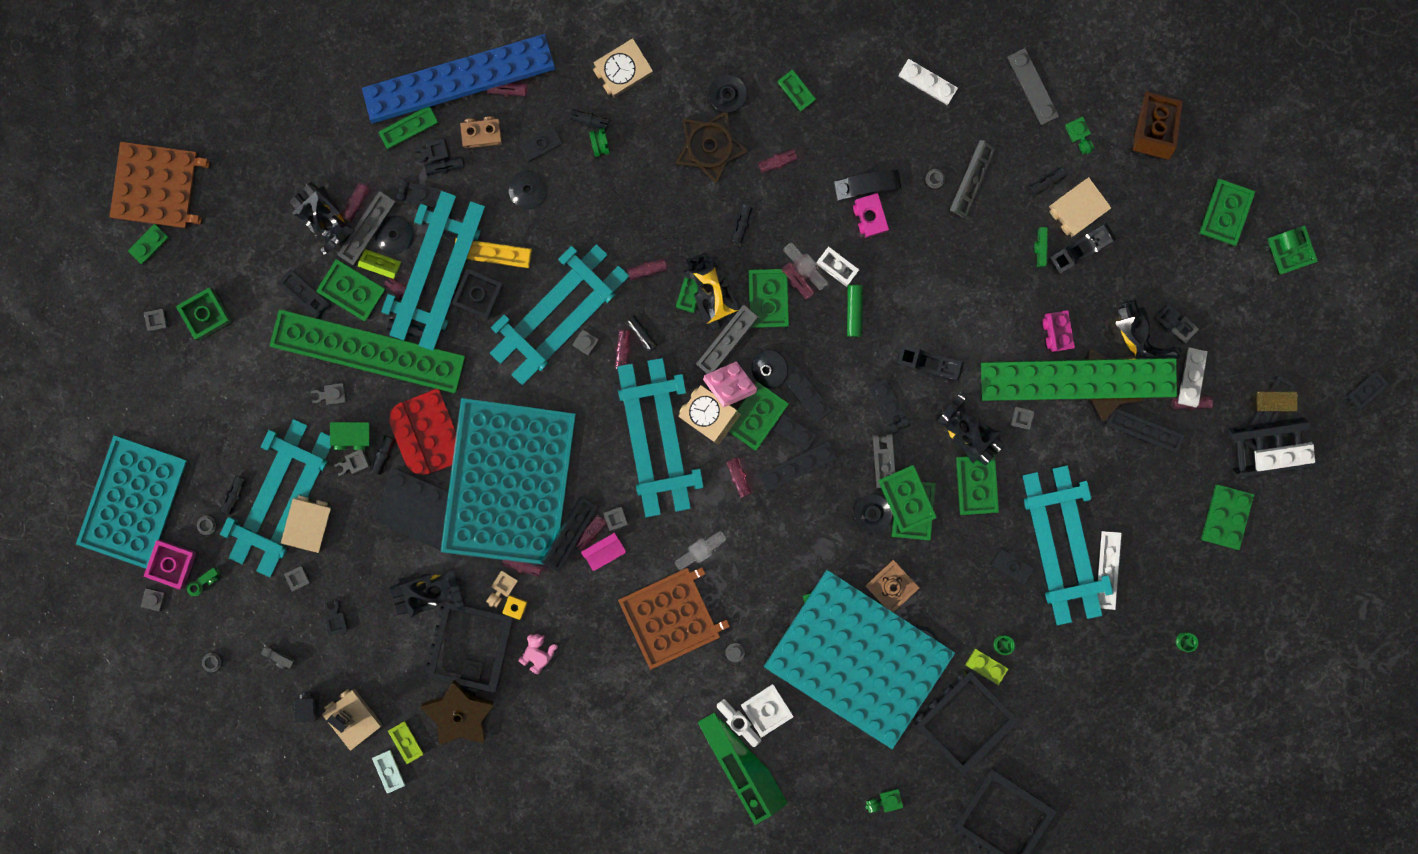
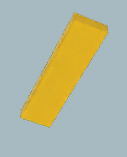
M473 241L466 259L529 268L532 249Z

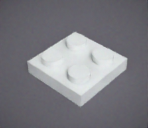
M773 684L740 704L760 737L765 736L794 717Z

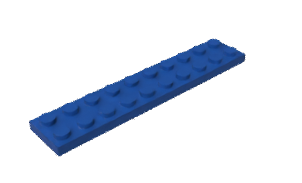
M542 34L362 88L369 119L371 124L552 71L555 70L546 36Z

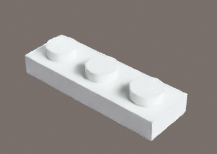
M910 59L907 60L899 74L900 78L946 105L949 104L958 89Z
M1194 348L1187 349L1178 399L1179 404L1193 407L1199 405L1207 351Z
M1312 442L1254 451L1257 471L1315 463L1314 444Z

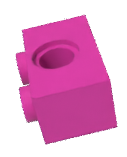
M878 193L856 199L853 210L855 216H859L861 221L858 224L861 235L865 234V238L888 232L889 228ZM866 212H873L875 219L873 221L866 220Z

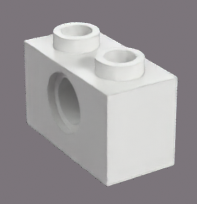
M830 247L825 250L816 263L846 287L859 271L858 268Z

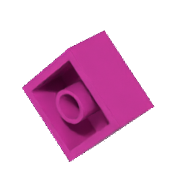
M156 540L143 577L177 589H184L197 552L164 540Z

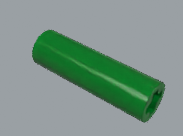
M848 285L847 336L862 337L863 285Z

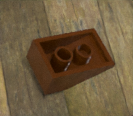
M1145 92L1135 132L1133 151L1170 160L1177 148L1183 101Z

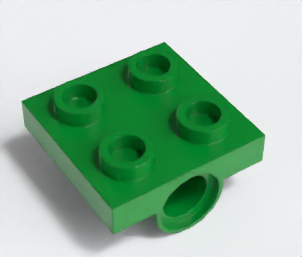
M1305 226L1268 238L1280 275L1318 262Z

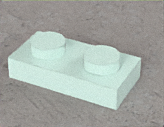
M391 750L372 758L387 793L405 786Z

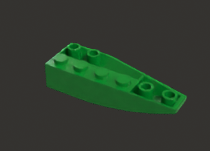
M715 713L698 721L714 754L755 825L769 818L788 804L769 769Z

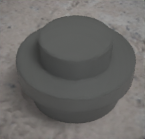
M933 169L927 173L926 183L929 187L939 188L944 184L945 176L942 171Z
M203 516L197 522V529L203 535H210L216 529V522L210 516Z
M732 643L726 648V657L731 662H739L743 659L745 651L742 645Z
M208 653L202 659V666L208 672H215L221 667V658L216 653Z

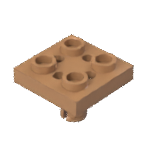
M894 560L865 585L878 601L892 612L897 610L919 589Z

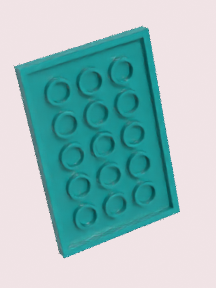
M114 435L76 545L147 568L156 540H160L188 460Z

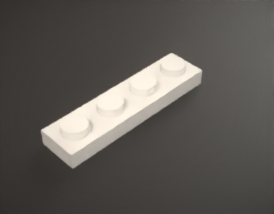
M1102 531L1098 581L1102 580L1101 576L1109 575L1113 594L1105 596V592L1097 594L1100 608L1115 610L1121 544V533Z

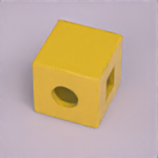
M510 595L502 613L521 620L528 601ZM513 604L518 605V610L515 612L511 610Z

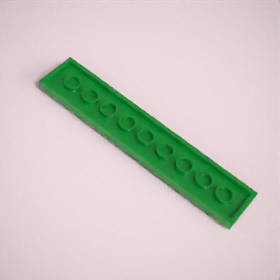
M280 309L270 342V347L455 394L465 361V356L438 349L432 351L420 347L418 344Z
M1176 357L981 362L982 401L1177 397Z

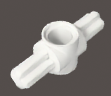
M725 699L717 704V708L728 719L726 722L738 736L742 735L752 747L757 746L761 742V738L750 727L752 724L739 710L735 711ZM737 718L743 719L745 722L744 726L736 728L733 725L734 720Z

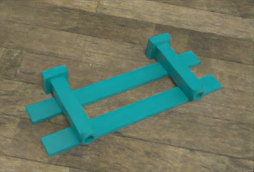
M443 191L440 193L434 212L427 211L428 206L420 204L414 223L422 226L424 222L429 224L403 299L400 303L395 301V296L387 294L381 311L389 316L391 312L397 314L390 336L401 340L405 339L411 320L426 324L418 346L432 351L440 331H445L449 320L445 319L471 244L473 240L477 241L481 230L477 228L485 206L470 201L463 223L452 220L448 217L456 196ZM446 230L458 234L433 307L431 312L428 313L417 309L416 306L443 231Z
M597 244L581 260L576 256L578 252L572 246L558 259L564 266L568 264L572 270L514 329L508 324L511 320L506 315H503L491 327L496 334L501 332L505 336L490 352L500 364L516 348L527 358L511 374L521 385L538 369L542 371L549 364L547 360L605 301L608 303L614 298V292L629 277L619 266L603 282L592 272L607 256ZM585 280L594 291L535 350L525 339Z
M663 358L647 361L652 383L647 385H636L633 364L617 366L621 390H618L619 399L624 401L639 484H636L638 496L641 495L645 517L661 515L657 492L671 490L675 511L691 509L687 487L703 488L699 468L691 469L692 474L684 475L669 392L676 391L679 395L686 393L682 374L673 375L674 379L667 381ZM654 395L669 474V478L655 481L639 401L641 397Z
M294 419L284 440L278 438L279 433L273 430H268L261 448L267 451H271L273 448L278 453L244 526L238 525L237 519L228 517L220 533L221 536L226 538L231 536L238 538L229 559L242 565L252 545L264 550L265 553L256 571L268 577L272 576L279 559L283 558L287 551L286 544H282L281 540L293 497L297 498L298 495L309 496L320 470L324 471L328 463L326 458L332 447L330 446V436L322 432L311 453L298 447L307 425ZM294 458L306 465L270 540L257 533L291 460Z
M1068 465L1053 469L1057 492L1042 494L1038 472L1023 475L1027 498L1024 499L1025 508L1031 511L1049 592H1046L1045 595L1047 603H1052L1057 625L1072 622L1067 600L1082 597L1086 616L1089 619L1102 616L1097 594L1105 592V596L1113 594L1109 575L1101 576L1102 580L1094 582L1076 499L1083 498L1084 501L1091 500L1087 481L1079 482L1080 486L1073 488ZM1056 503H1061L1079 585L1064 588L1045 507Z

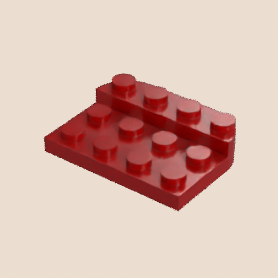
M434 389L397 404L390 412V425L407 467L416 474L427 475L451 466L457 432L440 389Z

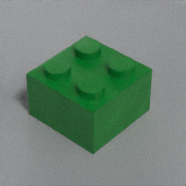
M210 287L176 306L193 338L198 341L232 323L215 290Z
M330 422V446H334V450H346V446H354V450H366V446H370V423Z

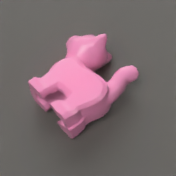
M538 633L530 634L527 637L528 647L525 649L523 656L518 659L524 666L529 661H532L534 666H531L530 670L535 674H539L542 668L549 663L554 655V651L558 648L557 644H552L547 653L540 650L539 647L543 644L545 636H541Z

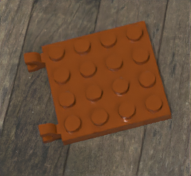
M120 142L110 218L187 228V223L201 225L202 217L189 215L195 166L209 168L210 160L197 158V153L192 151Z
M703 567L692 572L685 568L618 600L650 670L720 638L718 632L730 627L727 619L714 625L698 591L694 579L706 574Z

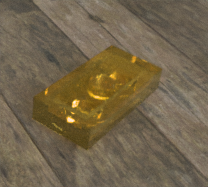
M1257 392V411L1295 412L1297 411V392Z

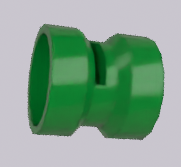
M1183 632L1177 636L1176 645L1182 651L1193 652L1198 646V639L1191 633Z
M1000 635L994 640V648L1002 655H1009L1013 652L1015 643L1009 636Z

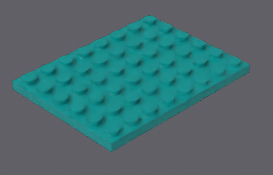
M461 398L441 552L543 564L541 561L560 531L575 421L574 413Z
M826 570L765 663L764 668L893 749L955 652L832 572Z

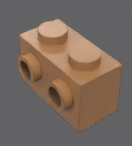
M494 116L484 117V121L466 119L465 123H460L464 148L502 144L500 121L495 119Z

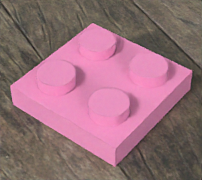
M737 361L704 375V382L723 407L749 397L757 391V388Z

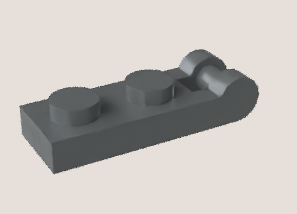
M888 433L886 436L872 435L876 488H881L878 482L879 479L895 473L892 433ZM886 443L887 449H880L879 444Z

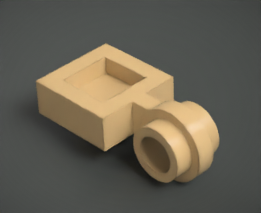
M501 571L491 586L497 590V593L494 594L492 592L486 601L489 603L488 606L496 608L502 599L499 595L502 593L508 597L517 580Z

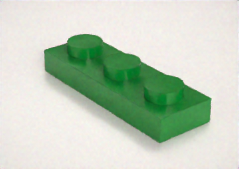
M427 107L378 133L386 148L390 149L437 125L438 121L431 107Z

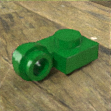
M1081 117L1066 124L1065 127L1072 142L1080 140L1079 148L1083 154L1092 153L1094 146L1090 139H1085L1091 132L1084 118Z
M214 567L199 577L198 580L190 582L187 585L189 595H200L204 584L208 583V585H211L218 580L217 576L221 574L220 570ZM193 585H196L198 588L196 592L192 590Z
M898 788L880 793L881 801L874 798L867 800L865 805L869 813L879 811V806L882 805L884 812L903 808Z

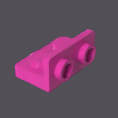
M1062 311L1045 314V318L1042 321L1044 330L1048 331V337H1046L1047 348L1051 349V352L1074 349L1069 312Z

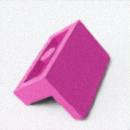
M613 533L581 553L586 558L591 569L595 571L626 553V550L616 533Z

